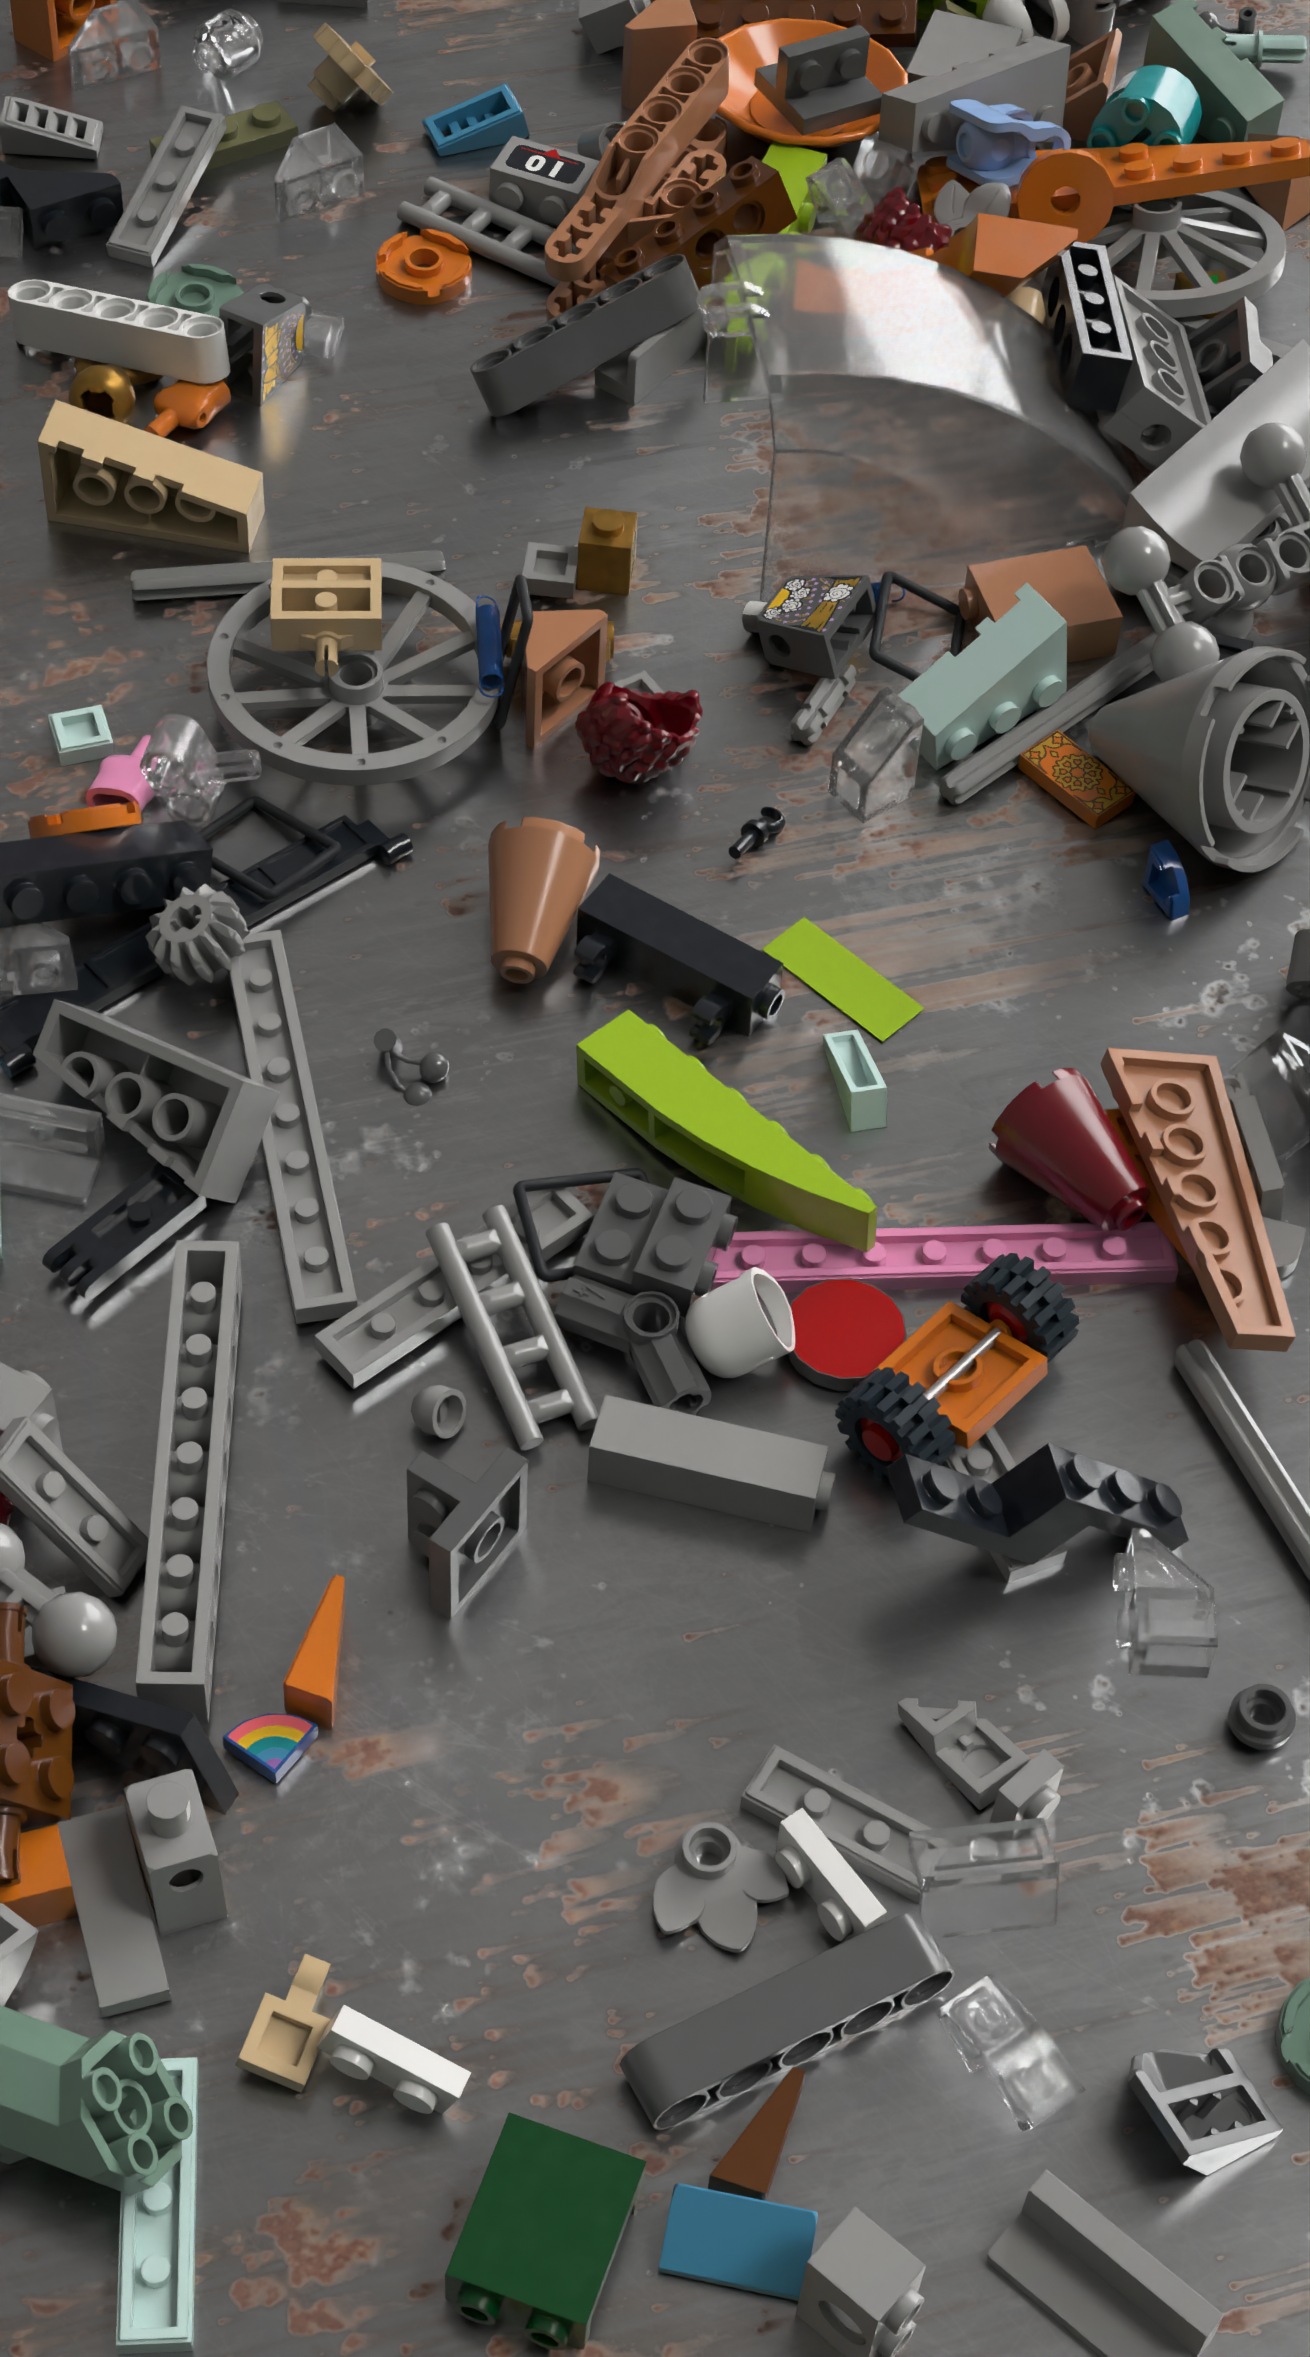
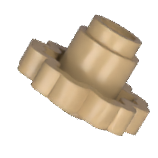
M326 22L312 35L317 43L328 53V56L312 72L315 77L307 86L330 110L335 112L341 105L346 108L362 90L380 106L394 93L371 68L376 60L357 41L349 46Z

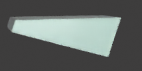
M858 1029L823 1034V1046L850 1131L857 1132L887 1127V1086Z

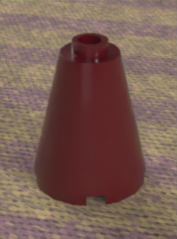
M1075 1068L1057 1069L1052 1072L1058 1079L1057 1081L1045 1088H1042L1035 1081L1021 1091L1006 1106L991 1130L998 1137L997 1144L989 1142V1149L999 1161L1102 1230L1113 1231L1119 1228L1120 1231H1126L1135 1226L1145 1216L1148 1210V1206L1145 1203L1149 1198L1150 1191L1088 1080Z

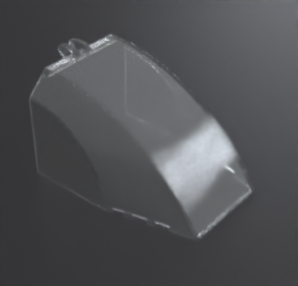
M799 234L727 235L714 244L711 285L706 284L704 288L701 287L696 297L698 309L704 315V318H702L703 327L708 334L703 391L704 402L709 404L769 398L774 450L760 589L761 602H769L783 582L792 576L869 575L870 583H881L883 574L887 571H893L926 589L965 586L968 565L1065 549L1068 546L1090 540L1095 548L1108 544L1111 537L1122 530L1130 492L1138 486L1122 443L1116 446L1102 435L1098 428L1099 418L1097 410L1085 412L1065 404L1050 331L1036 318L997 290L952 267L906 251L846 238ZM891 584L890 593L903 592L901 587Z

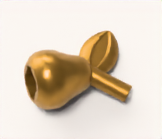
M76 357L74 367L78 374L71 383L68 399L72 406L126 424L133 414L136 396L133 386L162 379L163 376Z

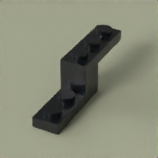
M1047 1443L993 1483L908 1454H904L887 1467L905 1524L1032 1565L1088 1526L1169 1553L1189 1541L1181 1519V1502L1170 1486Z

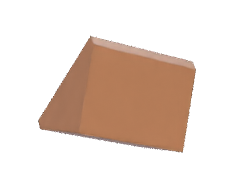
M655 0L625 25L621 106L628 109L638 108L687 46L694 40H697L698 24L690 0Z
M1118 28L1072 54L1069 58L1063 129L1069 133L1071 139L1087 142L1093 121L1112 94L1123 35Z
M600 609L533 611V624L521 665V700L525 743L533 750L587 707L593 694L605 683L608 614Z

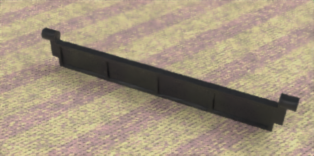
M343 815L318 829V831L340 843V853L274 900L263 899L230 878L211 889L216 890V892L223 891L226 896H230L239 908V913L246 921V927L377 854L380 855L384 863L390 865L412 853L413 845L405 833H400L389 839L369 819L356 825L346 815ZM305 836L241 871V873L271 889L327 848ZM151 922L0 1004V1046L6 1052V1054L0 1056V1066L8 1077L11 1078L36 1064V1057L33 1055L31 1048L38 1042L54 999L96 1012L164 974L163 970L156 963V957L150 950L149 943L145 937L152 930Z

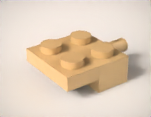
M273 558L270 602L272 651H316L314 666L316 673L325 676V661L328 660L329 676H333L339 669L338 651L382 650L381 558Z

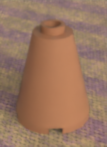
M523 817L520 827L505 829L507 820L499 823L491 832L488 843L491 963L500 971L503 978L522 984L530 983L533 979L541 978L547 973L578 912V907L585 899L600 866V849L596 844L593 851L584 844L585 834L562 822L539 817Z

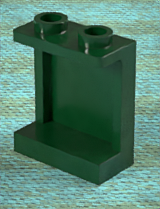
M509 2112L446 2270L445 2299L454 2303V2309L459 2314L474 2322L492 2325L498 2319L524 2329V2335L542 2347L552 2350H564L569 2345L583 2350L589 2337L592 2316L630 2214L634 2215L644 2189L647 2161Z

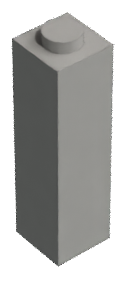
M605 1395L589 1445L587 1481L810 1533L816 1509L825 1511L829 1509L836 1474L825 1471L829 1446Z

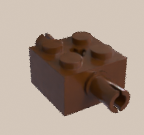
M0 1602V1887L14 1886L21 1883V1873H19L20 1829L71 1820V1792L74 1787V1773L72 1769V1724L75 1719L73 1684L31 1670L30 1666L24 1664L27 1607L13 1602Z

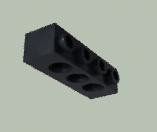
M1075 241L1063 256L1048 267L1041 288L1066 406H1073L1085 412L1096 410L1116 412L1133 362L1106 246Z

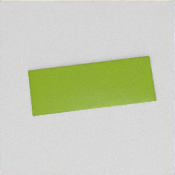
M805 917L762 948L764 952L784 963L783 966L882 1042L925 1009Z

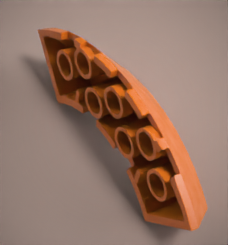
M978 213L968 226L949 238V247L941 248L935 253L926 247L911 252L892 255V260L879 262L876 266L865 267L864 260L861 257L839 258L797 254L779 293L778 305L782 327L785 330L808 333L868 335L907 332L952 323L992 307L1051 266L1077 240L1078 229Z

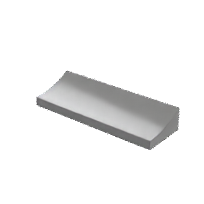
M1304 339L1298 342L1130 492L1122 530L1127 527L1143 526L1156 532L1167 543L1171 561L1188 571H1191L1203 560L1215 559L1218 553L1229 546L1249 544L1285 511L1274 489L1267 490L1255 485L1243 473L1239 457L1242 445L1249 432L1264 423L1281 422L1292 427L1304 439L1307 459L1300 475L1307 489L1310 487V346Z

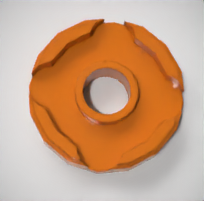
M1063 148L1049 150L1034 159L1021 175L1016 195L1017 211L1020 220L1078 229L1076 242L1083 243L1097 237L1109 222L1115 203L1113 183L1103 163L1089 152L1076 149V151L1071 149L1063 150ZM1066 186L1074 188L1079 193L1078 200L1074 206L1062 210L1052 205L1051 199L1056 190Z
M420 229V235L408 237V231L394 235L383 242L376 253V277L384 292L397 300L415 305H435L450 301L467 289L472 280V258L469 257V250L464 242L449 233L434 229ZM427 264L431 265V267H418L417 265Z
M136 801L125 804L116 803L68 810L57 815L46 816L44 814L30 817L27 823L30 839L128 827L142 824L139 804H136Z

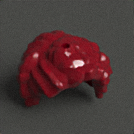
M896 186L892 191L886 193L885 197L873 207L870 214L863 216V223L856 228L853 252L855 253V258L861 257L864 260V267L876 266L879 262L892 260V255L911 252L926 247L935 253L941 248L949 247L952 229L949 225L932 222V217L929 214L921 213L920 206L914 202L911 203L906 197L904 190Z
M606 682L593 694L586 711L578 714L575 729L578 737L582 740L584 751L590 754L591 764L599 766L601 774L606 777H615L624 783L641 784L656 778L660 773L671 771L672 767L678 766L683 762V757L690 753L691 748L696 743V737L700 734V729L696 726L703 716V709L699 704V694L696 690H689L685 693L668 691L662 694L657 692L652 695L648 692L640 693L627 687L615 686L613 682Z

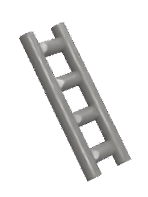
M430 176L424 185V194L431 197L425 204L418 207L404 201L398 208L397 218L419 229H434L449 233L464 242L468 250L555 288L560 283L559 280L552 278L546 272L545 257L541 260L520 251L531 240L545 246L548 238L556 230L433 176ZM450 206L471 214L461 225L440 216ZM490 223L511 231L502 242L480 234ZM572 244V254H576V247Z
M497 1205L491 1207L482 1214L488 1230L458 1240L454 1239L447 1223H439L430 1227L425 1232L520 1449H532L544 1441L537 1424L571 1413L579 1431L588 1430L596 1426L599 1416L505 1206ZM499 1253L512 1283L479 1293L466 1263ZM523 1306L536 1336L502 1346L489 1316ZM547 1359L560 1390L527 1401L513 1370Z

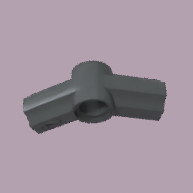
M577 1274L573 1278L569 1277L561 1292L558 1306L554 1313L560 1328L621 1350L626 1362L637 1369L654 1406L695 1415L698 1410L710 1403L711 1390L679 1327L680 1314L678 1306L672 1298L655 1291L640 1292L633 1296ZM650 1330V1331H655V1332H654V1333H649V1332H644V1331Z

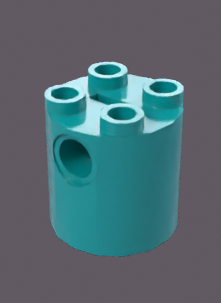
M1161 65L1139 67L1123 77L1093 121L1091 132L1087 139V148L1122 147L1131 143H1144L1148 146L1190 144L1198 131L1202 116L1199 95L1190 80L1173 68Z

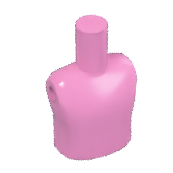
M145 735L131 755H112L104 758L100 763L95 780L85 795L88 807L116 803L125 804L136 801V804H139L141 813L146 804L158 792L164 780L163 766L160 762L154 760L161 750V744L158 739Z

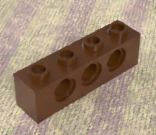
M753 156L734 165L727 175L708 189L697 193L691 199V202L670 218L657 223L650 233L631 247L621 250L614 260L599 270L606 287L609 288L665 257L682 254L686 257L699 291L702 292L798 219L779 171Z

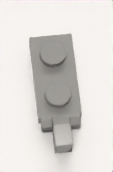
M1242 1072L1235 1075L1222 1076L1261 1215L1281 1221L1285 1182L1255 1095L1250 1096Z

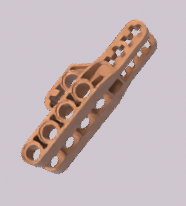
M700 38L690 43L607 145L584 195L545 244L546 272L552 278L560 281L546 301L547 321L573 307L572 299L578 305L607 289L599 270L614 260L621 250L631 247L650 233L657 223L670 218L691 202V199L697 193L708 189L726 175L727 125L717 116L715 119H710L727 97L729 90L730 53L728 46L724 42L715 38ZM572 244L576 247V254H572ZM596 272L600 274V280H596Z

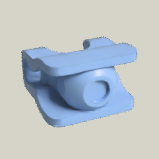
M971 99L950 102L949 112L966 121L961 125L957 133L956 149L958 154L947 156L946 167L980 185L998 182L1004 183L1009 187L1019 184L1023 172L1037 158L1035 150L1037 142L1045 141L1053 136L1054 145L1052 150L1060 148L1068 150L1071 147V138L1065 129L1051 122H1033L1032 115L1016 105L999 104L987 106Z

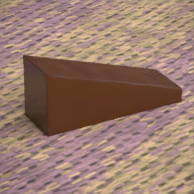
M792 2067L710 2174L708 2189L767 2201L802 2091L805 2070Z

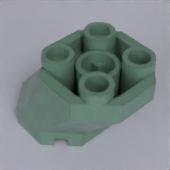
M0 2005V2161L11 2164L30 2156L129 2195L154 2187L182 2158V2140L187 2139L192 2134L193 2116L188 2104L181 2098L158 2056L157 2048L152 2039L139 2032L125 2036L113 2030L93 2038H87Z

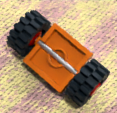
M1009 1253L1006 1257L1002 1254L963 1289L965 1292L961 1295V1302L966 1305L964 1308L952 1301H948L837 1404L839 1407L835 1410V1417L841 1420L837 1424L839 1432L849 1435L845 1443L850 1451L855 1449L859 1451L862 1455L858 1458L860 1463L864 1467L870 1463L874 1467V1475L881 1480L888 1476L892 1486L887 1467L904 1454L941 1465L954 1452L955 1446L952 1445L953 1442L968 1450L1048 1374L1047 1364L1077 1336L1079 1330L1075 1327L1079 1324V1316L1071 1313L1075 1308L1072 1298L1062 1297L1061 1293L1065 1288L1060 1281L1053 1284L1048 1279L1051 1272L1044 1266L1037 1271L1034 1269V1260L1027 1256L1020 1260L1017 1253Z

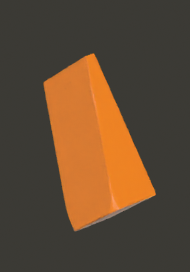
M335 1574L334 1578L330 1579L283 1681L286 1714L297 1715L318 1724V1727L326 1730H332L334 1726L345 1620V1577Z

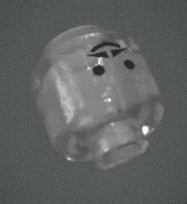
M232 8L224 9L201 22L194 31L195 47L192 49L193 58L203 72H210L221 80L232 79L255 65L259 60L263 44L262 33L258 24L249 14L241 13Z

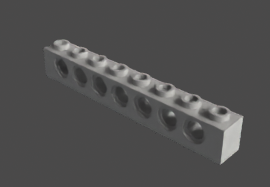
M176 1240L135 1684L137 1697L193 1713L200 1724H209L242 1296V1274L239 1241Z

